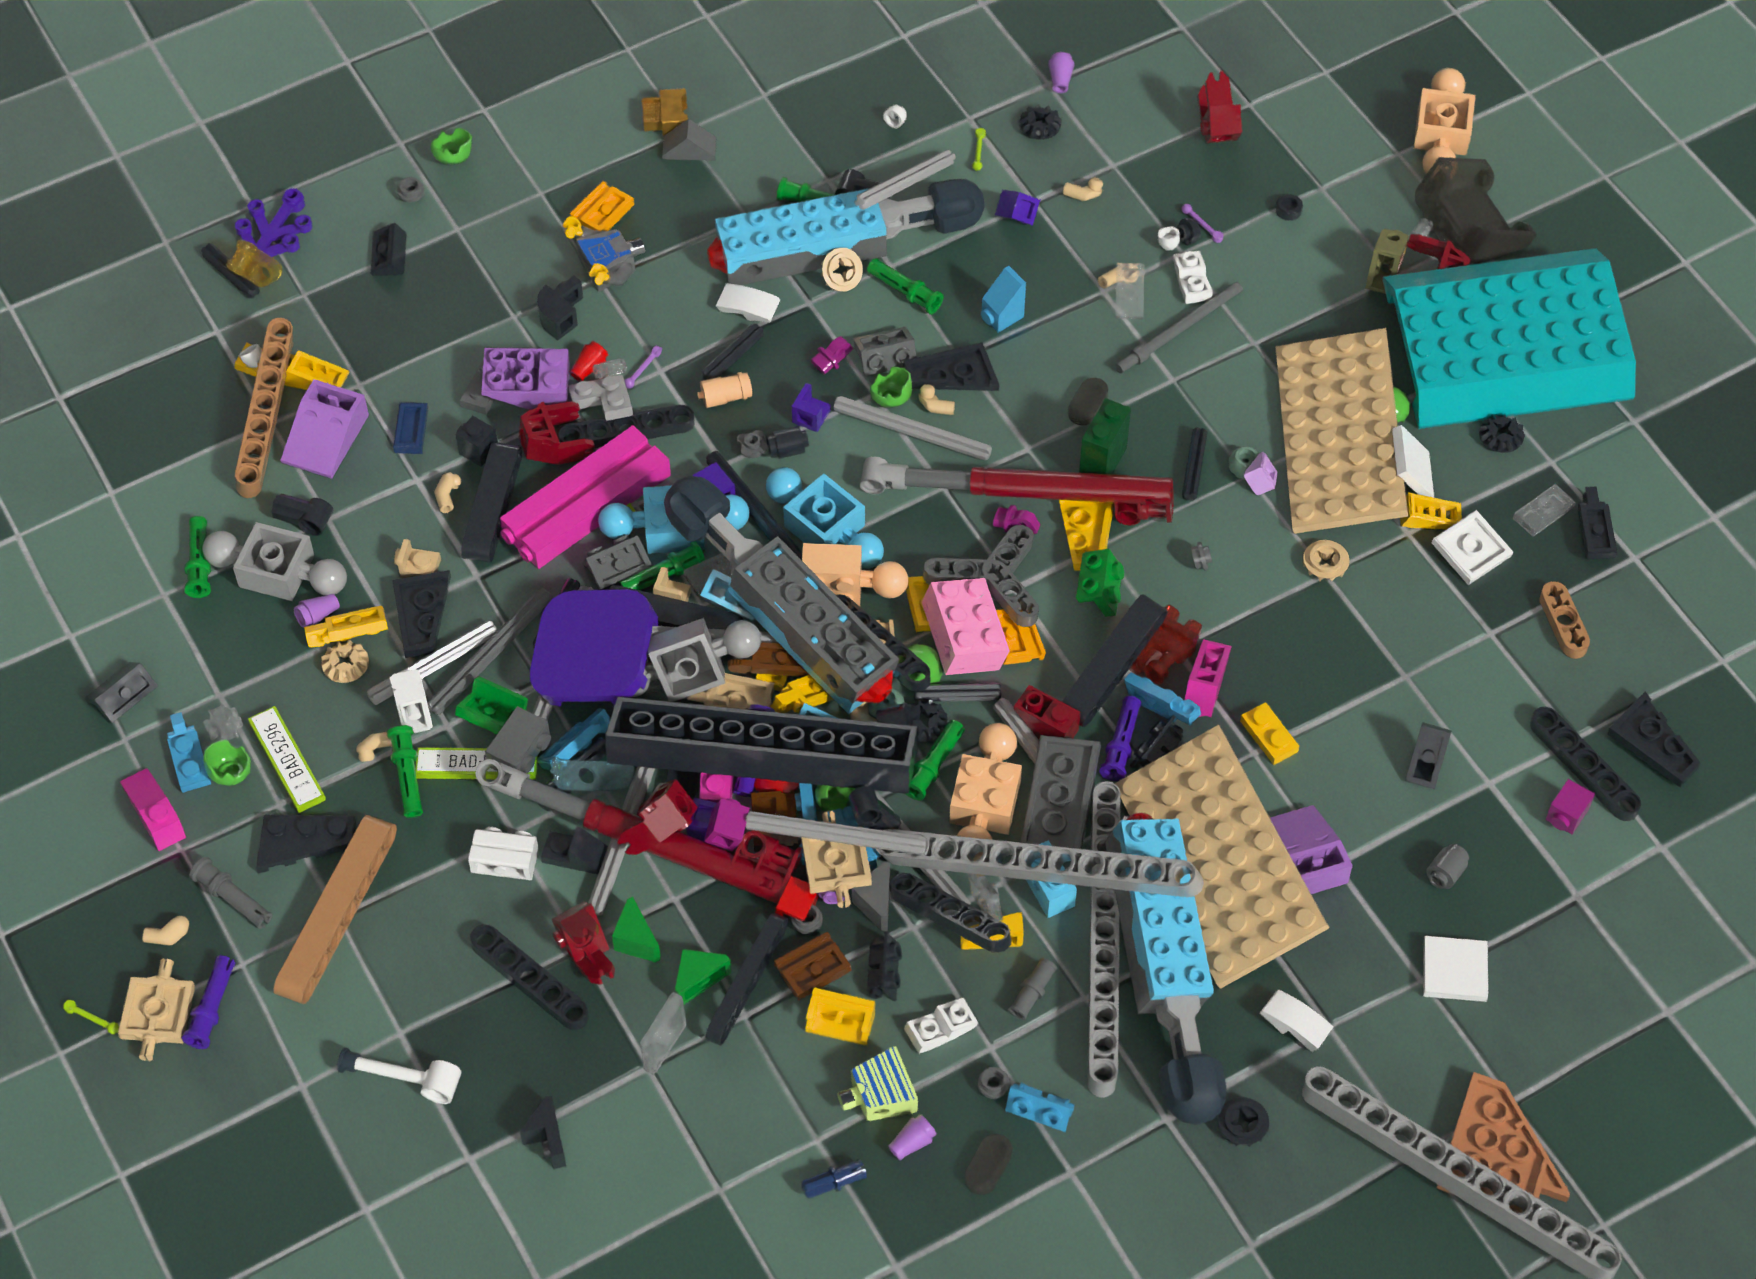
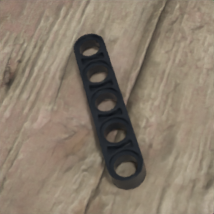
M675 405L634 412L633 416L608 421L605 418L571 423L564 425L559 430V442H567L564 440L565 436L576 434L579 436L578 439L593 440L594 448H600L620 435L622 431L619 429L625 424L634 425L647 439L681 434L693 429L695 425L694 412L687 405ZM678 415H687L689 417V420L684 423L676 422L674 419ZM653 419H657L662 422V424L656 428H652L647 425V423ZM597 429H603L607 432L602 437L592 435V432Z
M836 595L879 639L886 641L885 645L896 656H903L906 659L904 662L897 664L893 676L911 691L919 692L927 689L931 683V672L928 665L846 595ZM919 672L924 674L925 678L915 681L910 679L909 676Z
M1550 707L1537 708L1530 722V727L1537 737L1591 792L1595 793V797L1616 818L1622 821L1635 819L1641 807L1639 796L1554 709ZM1548 717L1553 725L1549 727L1541 726L1537 722V718ZM1560 737L1568 738L1573 743V746L1569 748L1561 747L1557 743V739ZM1580 758L1589 759L1593 763V767L1590 769L1582 768L1578 765L1577 760ZM1607 779L1612 782L1614 788L1611 790L1602 789L1598 785V781ZM1622 800L1629 801L1633 804L1634 810L1624 811L1619 807L1618 802Z
M897 874L890 880L892 898L905 907L987 951L1000 953L1011 946L1009 926L912 874ZM900 886H911V888L908 890H897V888ZM923 898H934L933 901L928 903L920 902ZM947 910H957V913L952 915L942 914ZM971 922L981 923L979 926L974 928L966 927V925ZM996 934L1004 936V938L1000 940L989 939L991 936Z
M772 912L713 1016L706 1032V1040L719 1046L723 1045L785 934L788 925L787 917Z
M483 924L473 929L470 940L472 948L477 955L564 1027L570 1030H578L586 1025L589 1014L587 1005L581 998L493 926ZM483 934H489L493 937V941L488 946H480L476 943L478 937ZM503 953H513L516 957L511 964L505 965L498 961ZM526 971H534L538 974L537 979L531 983H525L520 978ZM549 989H556L560 992L559 998L552 1002L544 1000L543 994ZM575 1007L583 1011V1015L577 1020H569L565 1016L570 1008Z

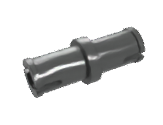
M1045 958L1039 959L1029 978L1024 979L1020 984L1022 989L1013 1004L1008 1008L1013 1016L1021 1020L1026 1019L1036 1000L1041 999L1045 994L1044 988L1057 969L1054 963Z

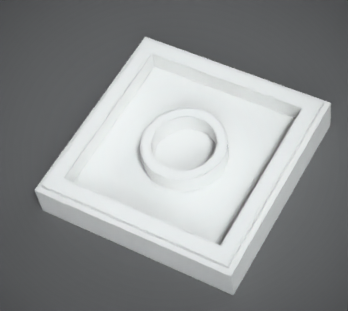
M1402 425L1393 428L1392 434L1397 475L1403 478L1404 482L1418 495L1434 498L1429 451Z
M1477 510L1433 538L1431 542L1468 585L1510 558L1513 554L1510 547Z
M1425 936L1423 941V997L1486 1002L1488 998L1487 941Z

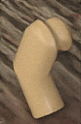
M1092 178L1089 180V185L1084 187L1067 182L1063 195L1080 201H1087L1100 196L1103 191V182L1101 179Z
M451 472L442 475L434 490L442 513H448L453 510L454 506L450 497L451 489H458V485L461 484L459 475L452 474Z

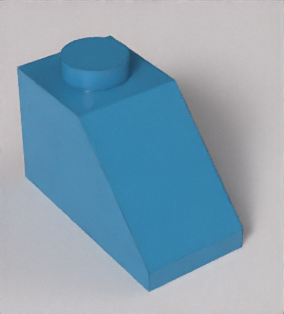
M1010 266L1004 268L982 298L981 317L987 325H991L997 332L1024 318L1026 282Z

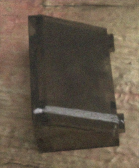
M1439 157L1418 185L1415 192V201L1441 241H1451L1456 249L1461 250L1470 258L1469 265L1480 264L1527 248L1532 243L1537 234L1531 225L1527 222H1516L1510 229L1487 193L1494 183V172L1486 159Z

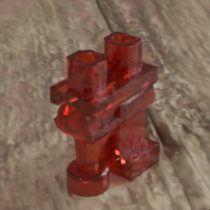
M1170 604L1164 607L1168 610L1164 622L1129 669L1138 676L1144 670L1147 678L1156 684L1164 682L1169 675L1167 669L1174 662L1182 664L1189 656H1192L1202 631V625L1194 619H1189L1184 626L1177 622L1180 613ZM1156 650L1162 654L1159 660H1151L1146 665L1149 659L1156 653Z

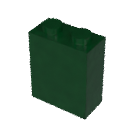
M1107 398L1104 399L1082 438L1079 473H1114L1127 449L1130 407Z

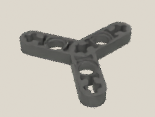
M1016 525L1010 528L987 560L931 558L925 562L923 579L927 584L930 585L931 582L985 578L990 594L1014 623L1022 627H1029L1038 620L1039 606L1013 574L1032 548L1034 533L1029 527ZM1015 540H1020L1018 546L1015 545ZM1008 553L1013 555L1014 559L1006 560L1000 555ZM968 570L972 575L965 577L960 575L958 571ZM1005 590H1012L1016 592L1017 595L1009 597L1004 595L1002 592Z

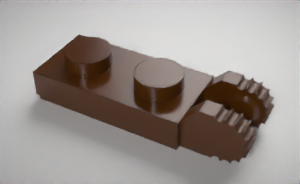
M761 642L758 651L751 656V660L733 659L728 662L727 667L729 671L735 673L751 671V673L796 677L810 675L779 643Z

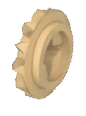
M836 248L826 254L824 261L821 263V276L824 277L826 285L835 291H849L857 286L863 272L862 263L858 255L847 248ZM839 262L841 266H850V269H846L843 272V277L841 274L833 273L839 267Z
M1316 541L1306 548L1303 555V567L1308 569L1309 576L1314 574L1318 576L1320 581L1323 578H1329L1333 581L1335 577H1343L1349 567L1350 559L1348 552L1343 546L1334 541ZM1321 558L1323 560L1332 558L1331 564L1320 565Z
M351 640L347 643L337 641V644L332 648L327 647L325 655L321 656L324 674L332 681L339 683L352 682L360 678L366 672L369 664L368 654L362 645L354 644ZM349 656L351 664L346 662L340 664L338 657L347 658Z

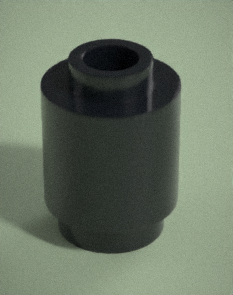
M799 426L773 431L772 435L766 436V443L771 458L777 457L782 459L805 453V447H809L806 430L801 431Z

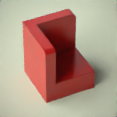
M791 876L778 902L776 913L782 916L787 914L804 921L811 906H815L819 893L810 894L809 883Z

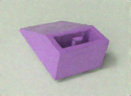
M484 348L481 394L528 410L535 409L541 402H544L545 406L568 402L570 374L568 349Z
M313 379L301 399L281 457V463L332 479L369 416L365 396Z
M1314 805L1270 818L1311 894L1348 883L1353 865L1340 838Z

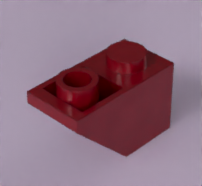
M1031 685L1026 688L1014 705L1015 712L1038 739H1040L1041 735L1073 739L1079 731L1080 711Z

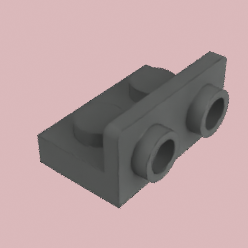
M906 326L853 338L854 348L861 358L865 376L890 371V368L895 366L903 368V361L917 358L914 338Z
M629 535L622 536L614 540V546L604 550L603 546H600L587 553L588 557L584 560L583 565L585 568L588 567L598 590L606 589L652 566L638 535L630 538Z

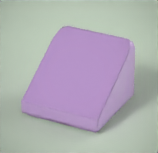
M1261 452L1245 471L1244 478L1256 495H1261L1275 489L1278 472L1267 455Z

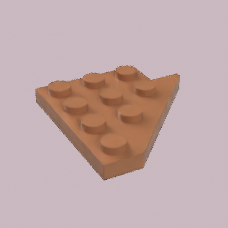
M1474 1072L1450 1145L1538 1199L1541 1193L1567 1203L1570 1195L1569 1190L1506 1084ZM1452 1170L1454 1175L1465 1177L1462 1171ZM1437 1185V1189L1449 1192L1440 1185ZM1480 1188L1487 1195L1494 1194L1489 1188ZM1516 1205L1509 1206L1510 1209L1516 1213L1523 1212L1522 1209Z

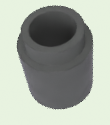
M1450 844L1448 847L1442 848L1426 870L1430 883L1440 889L1452 888L1468 867L1469 855L1467 851L1457 844Z

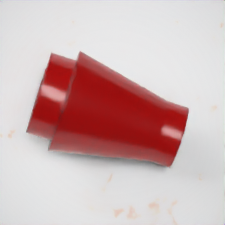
M595 341L585 344L574 366L569 371L570 375L578 382L583 381L606 363L607 351Z

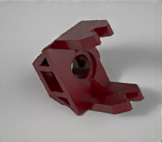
M1223 71L1219 72V81H1216L1213 72H1210L1205 85L1201 87L1197 96L1201 119L1200 130L1202 136L1205 135L1206 143L1238 140L1242 134L1241 104L1233 105L1230 81Z
M1411 234L1408 239L1407 247L1439 260L1437 269L1467 266L1470 263V258L1461 250L1456 249L1449 240L1443 242L1420 234Z
M568 401L545 406V403L541 402L538 404V407L520 416L518 438L526 459L558 465L584 460L594 453L592 449L595 447L593 440L584 438L560 443L554 429V425L570 423L579 418L578 411L580 406L578 403Z
M677 779L660 783L649 799L643 802L638 809L636 815L640 816L642 820L624 829L617 843L619 845L630 843L625 853L638 855L659 844L674 832H680L692 823L691 817L698 807Z
M583 901L552 918L556 931L552 932V935L560 949H566L577 968L590 983L601 985L603 984L601 976L606 975L611 979L614 977L615 968L613 963L604 954L605 951L609 950V946L591 903L588 904V902Z

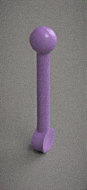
M1184 204L1182 206V212L1189 214L1212 235L1214 242L1220 243L1223 240V233L1211 228L1192 211L1191 205Z
M654 346L649 357L630 378L624 380L626 388L634 387V381L655 357L660 356L662 352L661 347Z

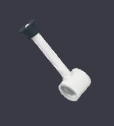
M347 1047L341 1050L337 1063V1070L340 1073H343L345 1070L350 1072L361 1070L422 1084L421 1094L428 1100L440 1104H449L452 1101L461 1076V1070L446 1061H432L429 1069L423 1072L362 1058L360 1054L350 1052Z

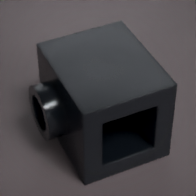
M474 416L466 423H463L455 434L459 455L481 467L486 463L491 443L498 442L495 428Z

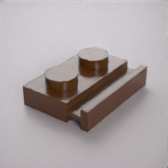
M790 790V793H781V791L751 793L752 812L797 818L795 790ZM761 832L778 839L782 845L794 847V849L798 848V837ZM758 837L753 838L754 852L761 851L763 848L762 839Z
M828 931L774 961L775 968L779 970L783 980L798 1001L813 992V988L820 989L851 972L850 963L837 944L830 938Z

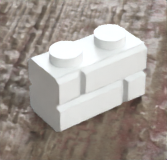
M402 670L397 674H393L390 677L401 725L413 727L414 733L430 730L433 725L419 670Z
M487 827L485 830L476 829L469 854L471 873L532 880L538 855L537 838L526 831H517L515 834L504 833L495 827Z

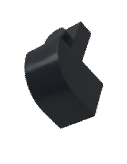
M575 275L561 282L554 290L546 284L540 290L537 297L540 323L544 330L557 341L578 326L574 305L583 299L581 280Z

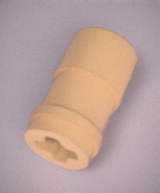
M739 372L732 376L700 381L701 392H697L698 399L703 398L706 408L727 404V402L739 399L746 400L748 397H752V387L747 372Z

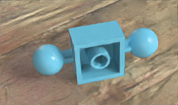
M781 467L769 474L766 480V491L775 502L786 504L783 507L784 527L804 543L862 545V569H871L880 563L884 554L881 540L872 533L864 532L857 534L865 526V506L825 474H822L804 490H802L800 476L793 469Z
M671 486L643 487L644 511L632 512L624 504L612 503L604 507L599 514V528L605 536L611 539H618L629 535L633 528L645 527L648 554L679 552L689 547L690 543L693 542L687 541L674 528L667 517L664 499ZM725 495L730 500V511L725 519L736 530H739L748 521L749 507L741 497ZM704 539L701 541L696 540L701 550H705Z

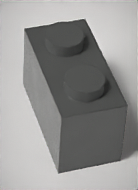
M517 706L486 749V759H492L529 773L534 766L535 758L541 750L544 751L550 743L551 735L548 721ZM496 766L490 767L491 769L498 772Z

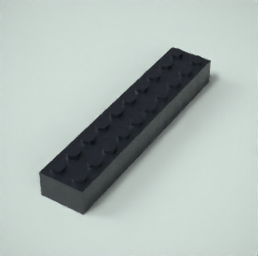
M618 697L606 733L607 763L832 787L858 788L870 786L877 791L909 794L917 754V726Z

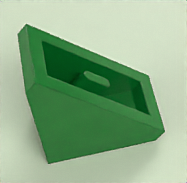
M633 897L628 898L612 935L614 951L658 962L661 960L659 945Z
M683 949L675 986L677 1004L680 1007L730 975L731 964L729 957L725 954Z

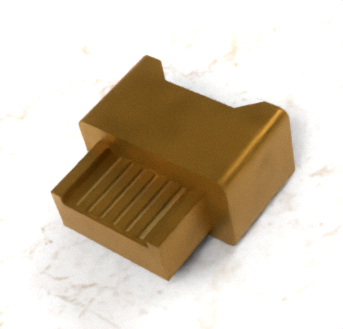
M686 88L660 90V97L642 98L644 131L663 130L664 137V135L688 120V115L683 113L687 109Z

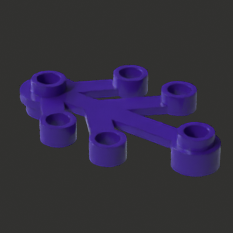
M290 188L284 192L282 196L283 204L270 224H268L264 215L265 208L261 200L254 199L248 203L249 214L254 217L261 234L257 243H255L251 235L252 226L248 219L242 218L235 222L236 233L241 236L245 245L241 259L247 268L260 270L266 266L268 258L286 252H296L300 248L298 237L294 234L308 233L312 230V221L308 215H300L295 219V223L282 227L290 213L299 212L305 207L304 196L298 189ZM283 238V243L269 246L272 241Z

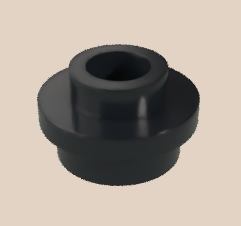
M1190 218L1180 220L1177 227L1180 232V240L1185 245L1194 244L1201 235L1198 222Z

